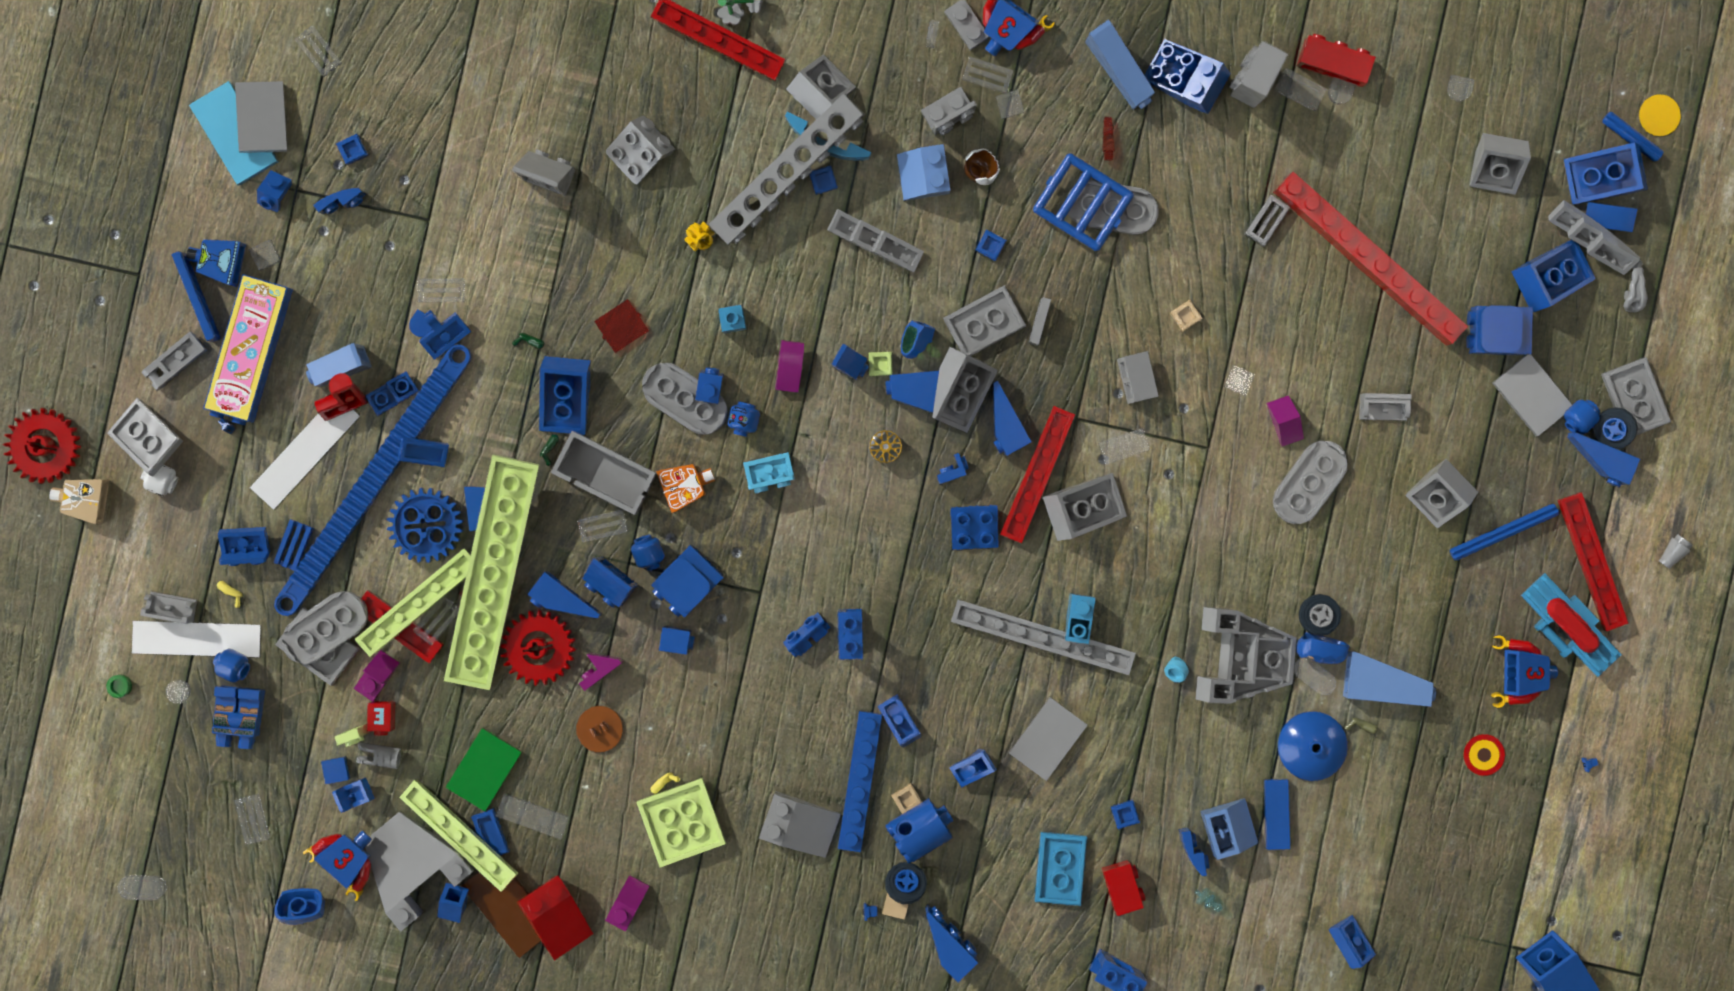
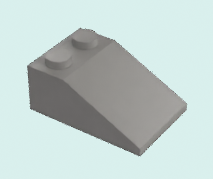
M536 150L535 153L528 151L513 166L512 171L523 181L564 196L567 194L575 169L570 166L571 162L562 158H558L557 161L548 158V153Z
M950 347L939 369L932 418L967 433L998 370Z
M1113 473L1043 497L1057 541L1073 539L1127 517Z
M775 791L759 839L826 858L841 814Z

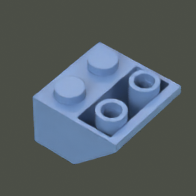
M1245 798L1200 811L1213 856L1217 860L1239 854L1258 844Z

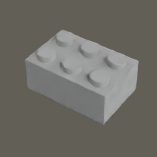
M1264 41L1258 47L1254 45L1252 50L1245 55L1240 65L1242 70L1235 75L1229 88L1233 89L1230 96L1255 108L1267 96L1288 54Z

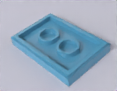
M1040 832L1035 902L1081 906L1087 845L1086 835Z

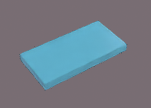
M231 82L224 83L189 105L238 186L278 163L273 152L239 153L236 92Z

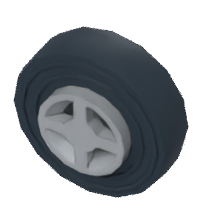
M1322 594L1312 595L1305 599L1300 606L1298 614L1302 627L1310 634L1317 636L1328 635L1333 632L1341 619V611L1337 602L1330 596Z

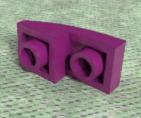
M781 340L775 390L799 391L804 343Z

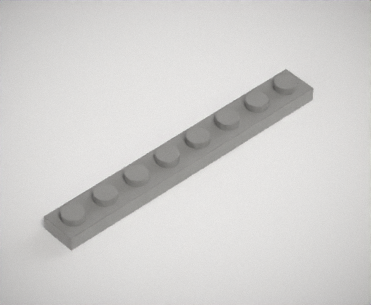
M957 599L951 619L953 623L1126 675L1130 674L1136 654L1135 652L1089 639V644L1065 641V631Z

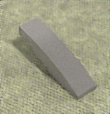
M1564 200L1548 215L1549 222L1567 231L1568 238L1587 248V254L1623 275L1640 260V257L1605 227Z
M836 210L827 231L911 272H915L924 251L888 232L858 220L841 210Z

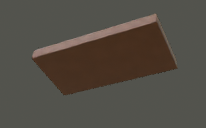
M477 872L461 885V887L469 889L468 896L518 958L541 941L516 903L529 894L516 877L502 892L480 872Z

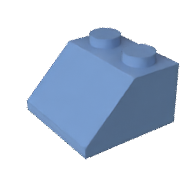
M944 144L921 147L897 154L904 201L950 194Z

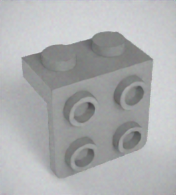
M643 115L632 120L607 148L606 154L634 184H638L660 160L671 155L675 148L671 145L670 140L655 128L654 123Z

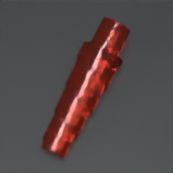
M1104 117L1102 137L1104 161H1113L1115 144L1112 117Z

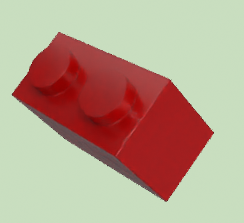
M1126 860L1101 868L1113 909L1117 916L1144 908L1142 901L1146 899L1142 887L1138 888L1135 879L1139 878L1135 865L1131 866L1130 862Z

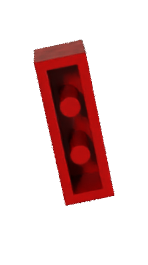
M1313 34L1304 40L1296 66L1363 87L1368 82L1376 57L1370 55V52L1365 49H1350L1346 43L1340 41L1332 43L1326 41V37Z

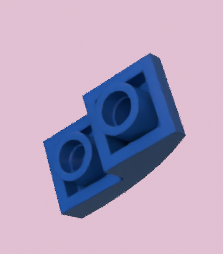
M360 188L346 189L319 200L313 206L319 213L323 215L327 213L329 215L339 208V203L346 208L358 206L362 203V198L366 193Z
M1588 202L1586 215L1606 229L1633 232L1638 209Z
M407 371L386 382L385 385L365 395L378 417L417 393L418 390Z
M1188 828L1178 829L1183 848L1190 862L1202 876H1207L1206 869L1210 868L1209 859L1201 849H1193V847H1197L1195 833H1191Z

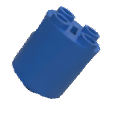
M928 798L891 820L885 826L897 842L896 846L901 855H904L906 861L911 863L951 840L953 836L948 829V825L954 820L945 805L936 809L933 802Z

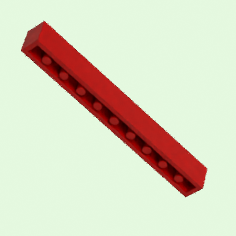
M1294 172L1290 173L1275 189L1273 193L1444 345L1453 344L1468 326L1297 174Z

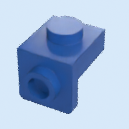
M270 170L257 189V203L267 210L271 209L278 212L280 210V202L291 187L292 180Z
M706 367L705 370L699 372L695 400L719 403L724 377L723 373H719V369Z
M366 777L332 792L335 803L341 813L375 799Z

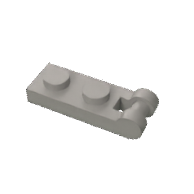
M190 331L148 365L141 373L145 378H149L152 381V386L158 391L207 351V349L196 335ZM159 368L164 372L161 377L156 373Z

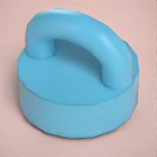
M1173 657L1167 663L1164 672L1170 680L1183 682L1188 676L1189 670L1181 658Z

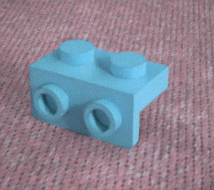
M789 452L743 463L749 490L754 489L755 493L768 491V486L777 484V488L791 485L790 480H795Z

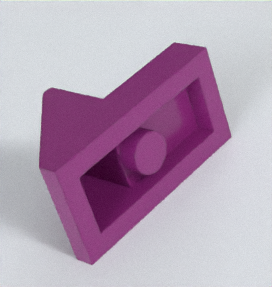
M380 650L363 670L364 674L353 689L372 702L375 701L400 662L383 650Z
M588 653V658L597 670L594 671L591 668L581 676L583 681L579 685L585 691L623 663V659Z

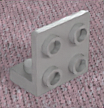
M959 87L922 109L921 113L934 135L938 133L944 135L953 129L952 126L958 121L963 124L970 120L975 113L977 104L975 101L970 103L963 89Z

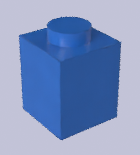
M668 626L662 627L659 651L687 655L688 651L693 650L695 636H691L692 630Z
M446 883L439 900L438 918L460 923L467 906L469 889L460 886L454 887L453 884Z

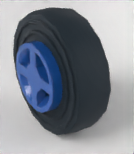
M1618 407L1608 408L1600 413V420L1594 426L1595 437L1600 443L1615 449L1624 448L1632 443L1638 431L1637 421L1632 413Z
M900 862L894 865L888 871L885 879V888L889 897L900 904H912L918 901L924 895L927 886L923 870L916 864Z

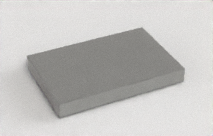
M283 81L236 82L239 153L287 152Z
M1005 285L943 318L960 352L969 356L1026 327Z
M1531 354L1525 355L1492 382L1536 437L1559 420L1566 410L1572 406Z
M1647 357L1601 374L1613 408L1626 409L1636 419L1638 426L1637 435L1671 422Z
M139 398L134 400L107 432L152 477L183 442Z
M303 607L294 620L307 612L308 609ZM283 635L280 637V639H279V640L277 641V643L275 644V645H276L277 647H279L281 650H283V647H282ZM348 640L319 661L302 665L327 684L333 686L360 648Z
M1049 697L1009 751V754L1047 781L1087 727V724Z

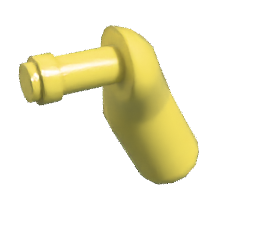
M219 581L217 588L226 595L236 597L235 607L240 608L242 593L229 586L226 582Z
M669 772L652 785L651 792L657 794L671 780L679 782L680 778Z

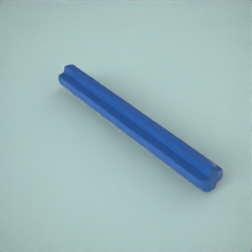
M1550 504L1450 549V554L1454 560L1462 559L1558 516L1559 511L1555 504Z

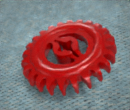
M41 408L40 414L36 409H31L32 416L27 412H23L24 420L14 418L18 426H8L13 431V434L4 435L11 442L4 443L3 446L9 447L11 450L4 453V455L13 457L7 462L8 465L17 464L13 472L23 471L20 478L25 479L30 475V483L35 482L37 478L39 484H43L46 478L48 483H53L54 476L61 480L63 478L62 472L70 474L68 466H76L73 458L80 457L75 450L81 449V446L75 444V442L80 439V436L73 435L77 428H69L72 421L71 419L63 421V413L58 414L56 417L54 409H51L49 414L46 408ZM47 429L55 434L59 446H56L54 440L49 436L36 435L30 438V435L37 430ZM40 442V444L44 445V447L54 448L57 450L55 451L53 449H41V447L32 443ZM28 451L34 456H49L53 453L56 454V457L49 462L39 463L32 459Z
M538 610L536 617L532 611L528 612V618L520 614L521 622L513 619L511 622L514 628L505 627L510 635H502L501 637L507 643L499 647L506 649L507 652L501 654L500 657L509 659L503 666L512 665L509 674L517 671L516 680H520L525 676L526 685L533 679L534 686H538L540 679H542L543 684L546 686L549 677L553 682H556V673L563 677L564 672L562 668L569 670L571 667L567 661L575 660L569 654L576 651V648L570 646L576 640L568 638L572 630H564L567 622L559 624L560 616H556L552 620L550 611L545 617H543L541 610ZM533 631L545 632L553 639V641H547L542 637H536L530 640L525 647H522L524 638ZM536 642L538 646L542 645V647L553 644V646L543 648V650L539 651V654L533 650L524 652V650H529L535 646ZM550 649H555L551 660L543 665H535L524 658V655H528L532 659H540Z

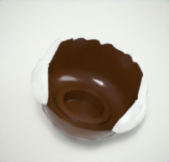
M987 149L973 150L968 153L964 165L967 177L981 185L993 183L1000 171L998 161L995 160V156Z

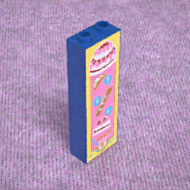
M242 274L203 409L210 411L209 415L221 419L224 418V415L233 417L232 422L246 425V422L255 421L293 289Z

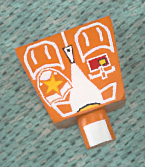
M695 464L656 471L671 513H675L705 496L706 493L703 485L715 481L711 468L698 472Z

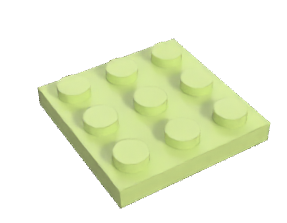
M703 777L636 802L659 867L726 844Z

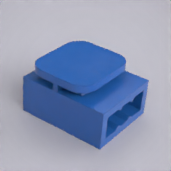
M1494 305L1471 307V311L1467 314L1470 334L1467 335L1466 346L1469 348V354H1531L1533 307Z
M690 545L651 584L654 588L652 592L661 601L665 598L671 604L669 609L677 617L682 615L685 618L725 576L693 545Z

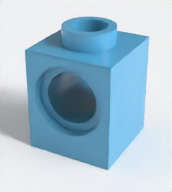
M742 305L718 309L723 333L746 330Z

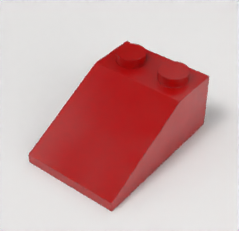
M558 875L516 902L554 961L593 935L577 904Z

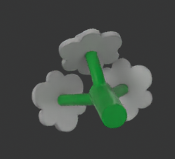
M718 0V4L723 6V8L718 10L717 15L725 25L729 23L738 25L741 22V17L745 14L744 10L741 9L740 3H746L751 13H759L763 0Z

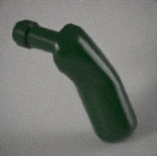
M519 333V337L512 342L514 346H517L518 343L524 340L538 349L544 347L543 340L526 333Z
M556 434L551 435L540 452V457H543L547 466H550L552 462L546 454L553 450L559 441V436Z

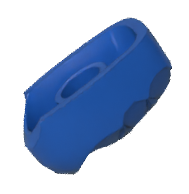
M1306 632L1297 642V653L1300 658L1308 657L1321 664H1338L1346 659L1350 646L1337 639Z
M310 888L283 891L275 905L276 918L279 922L288 925L312 922L323 917L325 911V899L322 893L317 889Z

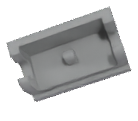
M1148 351L1117 359L1128 404L1159 396Z
M1360 394L1359 420L1407 421L1411 413L1412 394Z
M153 591L145 595L144 600H147L145 608L141 609L140 616L183 624L194 622L197 606L196 599Z

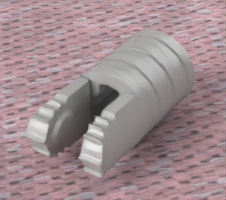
M358 743L359 750L374 753V757L359 756L356 763L398 769L401 760V748Z

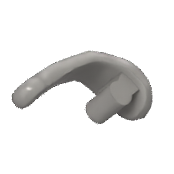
M1641 260L1632 267L1630 291H1625L1624 309L1627 312H1639L1647 304L1646 280L1643 275L1644 270Z

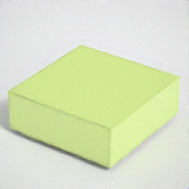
M869 352V376L892 375V352Z

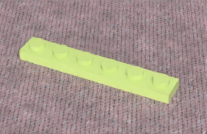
M465 549L461 550L355 638L356 642L370 658L466 579L470 561L469 553Z
M418 779L414 780L399 797L501 892L518 875V872Z

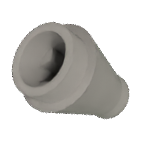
M1677 534L1675 538H1671L1659 562L1671 569L1673 565L1691 552L1690 549L1693 545Z

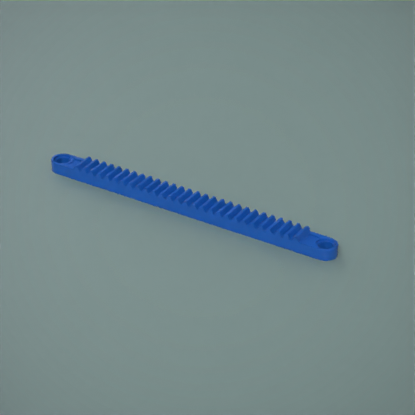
M463 345L452 346L433 370L431 376L428 377L427 382L417 393L415 399L412 400L411 405L407 407L406 412L401 416L399 422L396 423L395 428L391 430L390 435L380 446L379 451L375 453L374 458L364 469L363 474L348 492L347 497L337 508L336 513L332 515L331 520L326 524L320 536L316 538L315 543L310 547L304 559L300 561L299 566L294 570V573L289 577L288 582L276 597L274 607L279 614L289 616L295 614L300 609L402 462L398 460L401 438L418 439L470 364L472 354L467 347ZM457 350L465 352L466 358L462 363H456L453 359V354ZM286 597L293 601V607L289 611L284 610L281 606L282 600Z

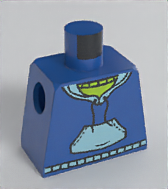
M203 240L200 249L188 248L186 260L197 263L196 272L227 285L237 287L246 244L239 241Z

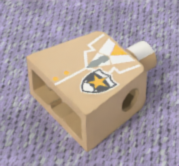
M65 480L63 489L53 487L49 498L50 501L61 503L60 513L93 524H103L110 480Z

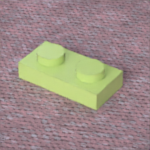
M367 724L334 737L337 745L345 743V746L348 747L365 740L364 735L370 732L367 731Z

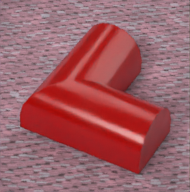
M343 373L336 374L331 378L329 382L330 395L314 401L318 414L325 421L368 403L365 395L353 380Z

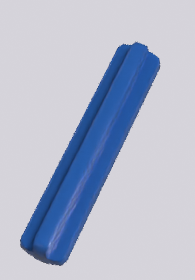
M1609 112L1605 115L1602 122L1627 142L1639 144L1641 152L1652 161L1656 162L1662 157L1664 153L1662 149L1616 114Z

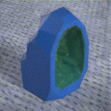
M912 320L906 326L902 336V355L909 359L916 358L919 353L926 349L927 344L932 342L935 328Z

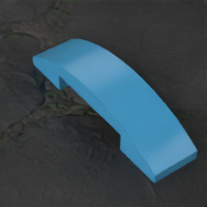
M789 112L786 113L785 118L788 124L800 136L808 128V121ZM816 136V141L819 145L823 146L827 143V141ZM851 142L847 150L835 145L828 150L830 156L844 160L863 161L869 160L871 157V152Z

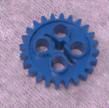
M419 488L418 495L415 490H410L411 497L402 494L403 503L395 501L398 509H390V512L394 514V518H387V521L392 522L393 526L388 527L387 530L394 532L389 537V540H397L393 547H402L400 555L409 552L408 560H412L416 555L418 563L422 562L424 557L427 563H430L432 556L439 561L441 560L440 553L444 556L449 555L447 548L456 549L452 542L461 541L456 534L464 531L458 528V524L463 523L464 520L457 519L456 517L462 513L461 511H454L457 503H448L451 498L450 495L442 498L443 491L441 490L434 495L433 488H429L427 494L424 488ZM434 506L439 507L441 510V515L438 519H434L431 516V509ZM411 508L415 509L418 513L415 521L409 520L407 516ZM424 521L427 523L446 522L444 526L427 527L426 530L425 528L405 529V525L424 523ZM436 529L443 532V539L440 542L435 541L433 538V533ZM414 531L420 535V541L417 544H413L410 541V535Z

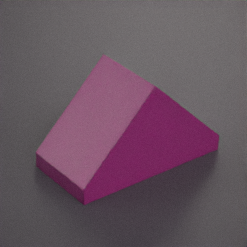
M1289 395L1266 403L1281 447L1304 439L1301 416Z

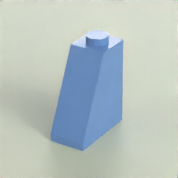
M352 343L306 364L308 367L306 375L311 384L314 383V386L322 387L329 384L331 378L336 374L343 373L351 376L372 368L364 346Z

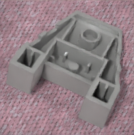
M1203 607L1202 630L1222 633L1218 677H1197L1196 700L1209 703L1231 704L1242 698H1250L1261 692H1269L1293 684L1296 637L1268 626L1237 610Z
M401 811L370 836L372 840L365 847L370 855L369 861L371 862V868L385 913L400 932L424 912L409 894L440 869L455 887L476 869L444 838L429 831L425 826Z

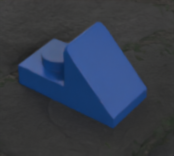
M984 749L976 750L971 756L950 767L961 788L997 770Z

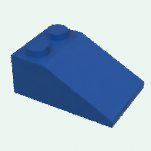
M1637 143L1564 159L1572 205L1648 190L1640 145Z
M1572 239L1511 271L1528 306L1533 307V312L1551 307L1596 279L1579 244Z
M544 356L540 367L539 431L571 433V431H575L581 435L586 434L591 360Z
M603 556L592 560L582 578L586 581L585 586L593 593L600 592L605 596L603 601L613 608L615 605L621 607L638 586L636 582Z

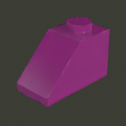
M629 875L605 921L626 932L650 885Z

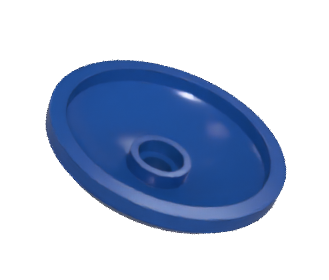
M1307 711L1295 715L1283 726L1278 738V754L1282 764L1291 774L1303 780L1318 781L1332 776L1343 765L1347 755L1348 742L1343 728L1334 718L1322 712ZM1314 744H1319L1320 748L1317 752L1312 750Z

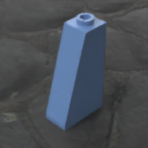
M1107 20L1089 33L1085 43L1131 108L1134 110L1139 106L1140 109H1143L1152 102L1151 97L1155 92L1112 23Z
M1348 651L1343 697L1430 707L1432 701H1435L1436 688L1433 687L1434 683L1360 653Z

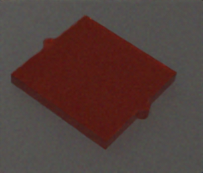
M629 299L594 321L603 334L602 338L607 340L615 353L649 332L640 318L641 314L636 312Z

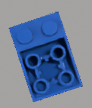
M1164 39L1144 76L1149 84L1194 109L1209 114L1231 73L1224 63Z
M927 904L925 906L926 915L941 966L959 982L978 964L976 948L968 939L965 941L961 939L960 931L952 923L948 925L945 922L944 915L937 907L931 908Z

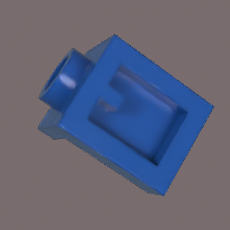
M959 453L954 454L958 468L954 469L953 465L940 469L941 474L937 475L939 484L966 475L965 470H968L969 467L965 456L960 457Z

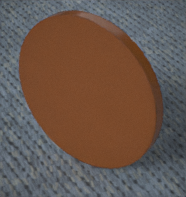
M594 706L587 709L579 717L576 732L579 741L585 748L593 752H605L614 748L620 741L623 733V724L619 715L611 708Z

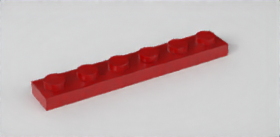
M659 0L651 14L652 19L773 81H776L786 59L671 0Z
M1056 406L1052 407L1000 535L1022 543L1075 414Z
M1582 492L1557 500L1603 630L1609 631L1629 624Z

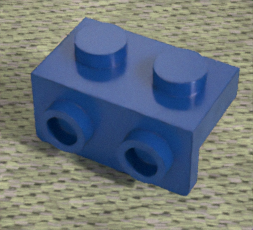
M266 527L220 529L218 532L222 554L219 559L220 565L237 566L245 563L259 565L267 561L271 551Z

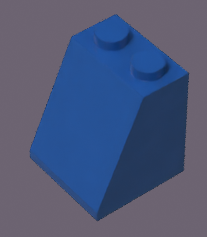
M1553 930L1516 957L1539 991H1599V988L1577 953Z

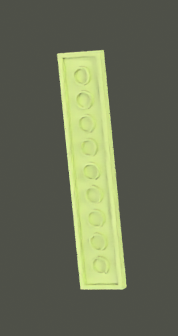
M492 455L444 681L490 690L539 464Z

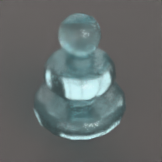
M1204 888L1201 892L1199 890L1194 892L1198 895L1196 899L1197 905L1205 902V908L1212 906L1217 912L1222 910V905L1215 902V896H1208L1209 888Z

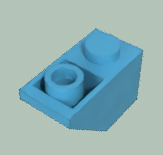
M1070 593L1065 641L1089 644L1095 597Z

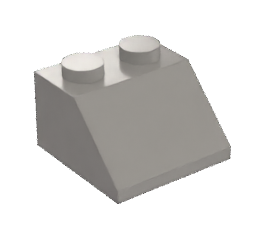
M823 54L802 69L786 90L811 116L817 119L843 93L848 96L856 86Z
M1483 133L1475 152L1470 187L1515 195L1531 159L1529 141Z
M1445 459L1431 469L1405 496L1436 528H1439L1469 507L1478 491Z

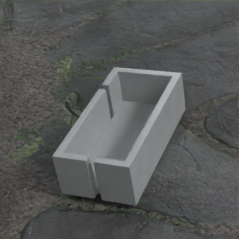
M571 431L551 471L552 474L568 482H573L574 479H577L574 485L634 515L638 514L646 498L643 492H649L657 476V472L575 431Z

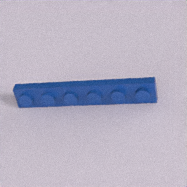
M859 711L838 843V849L861 852L882 714Z

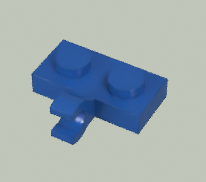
M429 310L423 316L425 317L424 320L433 330L422 337L419 342L435 360L468 335L471 330L456 312L441 323L436 315Z

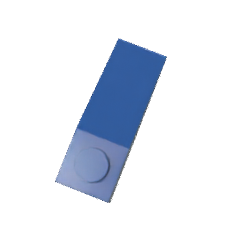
M996 381L992 384L994 436L996 438V441L993 443L1000 454L1004 452L1005 456L1031 443V440L999 382Z
M1568 433L1567 438L1600 476L1608 479V484L1616 487L1630 485L1639 464V458L1581 434Z
M548 571L543 573L528 593L532 597L530 601L540 609L545 607L546 609L599 618L603 614Z

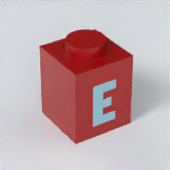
M371 701L367 703V731H374V735L384 736L395 729L396 701Z

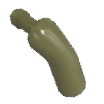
M1357 717L1352 718L1353 721L1344 727L1349 731L1350 728L1357 724L1361 729L1372 734L1378 731L1377 725Z

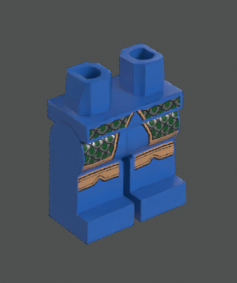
M215 686L214 696H216L212 733L216 734V746L231 747L232 735L239 736L238 748L252 749L255 737L260 736L265 690Z

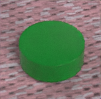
M118 674L112 676L107 681L106 689L110 696L122 698L131 692L132 683L126 675Z

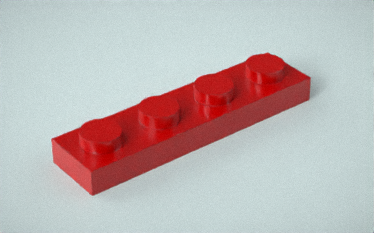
M367 590L361 598L367 606L368 620L373 624L393 608L370 590ZM414 622L394 638L427 663L432 662L444 645Z

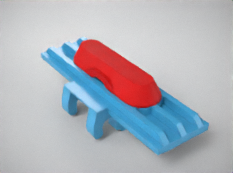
M1546 573L1540 576L1520 595L1541 617L1534 628L1537 631L1540 630L1553 643L1563 658L1573 651L1598 677L1621 656V653L1595 627L1599 622L1596 616L1576 595L1569 599ZM1553 621L1556 622L1568 634L1571 642L1566 645L1547 624Z

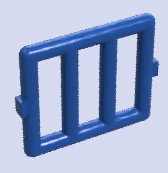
M1069 153L1053 177L1050 176L1047 180V186L1034 205L1033 211L1092 250L1099 251L1112 230L1116 229L1120 224V218L1133 199L1134 194L1077 156ZM1072 164L1083 171V173L1055 215L1044 207ZM1092 177L1103 185L1075 228L1064 221V219ZM1113 190L1122 196V199L1096 240L1083 232L1109 191Z

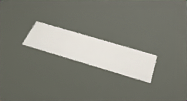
M351 410L325 421L317 414L250 488L274 510L360 416L354 410Z
M133 621L132 653L216 656L219 652L222 653L230 648L247 657H259L260 625Z

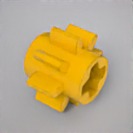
M704 221L701 225L694 223L686 230L687 237L684 240L695 252L698 248L705 250L713 243L712 236L715 233Z

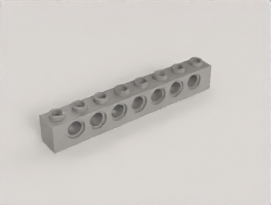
M843 93L719 213L709 225L727 244L739 243L746 236L744 231L749 226L754 228L763 219L760 215L766 210L771 212L779 204L777 199L783 193L787 196L796 188L794 183L800 177L804 180L813 171L811 166L816 161L819 163L823 162L830 155L828 150L833 145L838 147L847 138L844 135L850 129L856 130L864 122L861 118L865 114ZM838 115L842 116L845 120V125L841 129H837L833 125V119ZM819 132H825L828 136V141L823 146L819 145L816 141V136ZM803 148H807L811 152V158L807 162L802 161L799 156ZM787 164L791 165L794 169V174L791 178H787L783 174V167ZM770 180L777 184V191L774 194H770L766 190V184ZM752 197H757L760 200L758 210H753L749 205ZM736 213H740L744 218L741 226H737L733 222V216Z

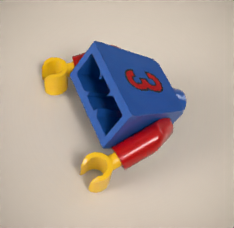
M987 0L983 7V25L986 27L984 33L991 37V40L985 49L994 56H997L1002 47L1009 51L1014 48L1021 50L1035 44L1046 31L1051 30L1055 22L1047 26L1044 20L1048 15L1043 16L1038 21L1011 0Z
M1503 636L1493 637L1499 638L1502 641L1500 647L1492 646L1494 649L1509 648V650H1505L1504 694H1508V696H1503L1499 692L1491 694V697L1502 698L1500 703H1492L1493 706L1501 708L1505 703H1509V705L1529 704L1541 694V691L1549 689L1550 679H1555L1558 676V669L1555 665H1550L1549 656L1542 655L1541 650L1529 641L1510 639L1508 641Z
M362 830L354 839L347 834L343 836L341 834H333L323 837L303 852L304 855L308 852L311 853L312 859L309 861L310 863L316 861L348 889L346 892L347 896L350 892H354L356 894L355 901H357L363 894V888L369 879L371 869L370 855L364 848L372 840L365 831Z

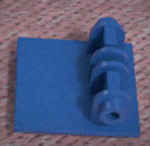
M997 505L951 507L952 550L998 548Z

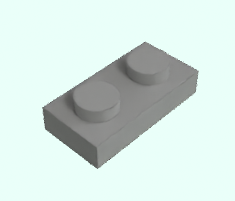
M965 0L958 1L944 11L969 51L989 39V36L984 33V27Z

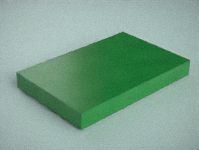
M482 728L445 788L485 812L523 751L487 729Z

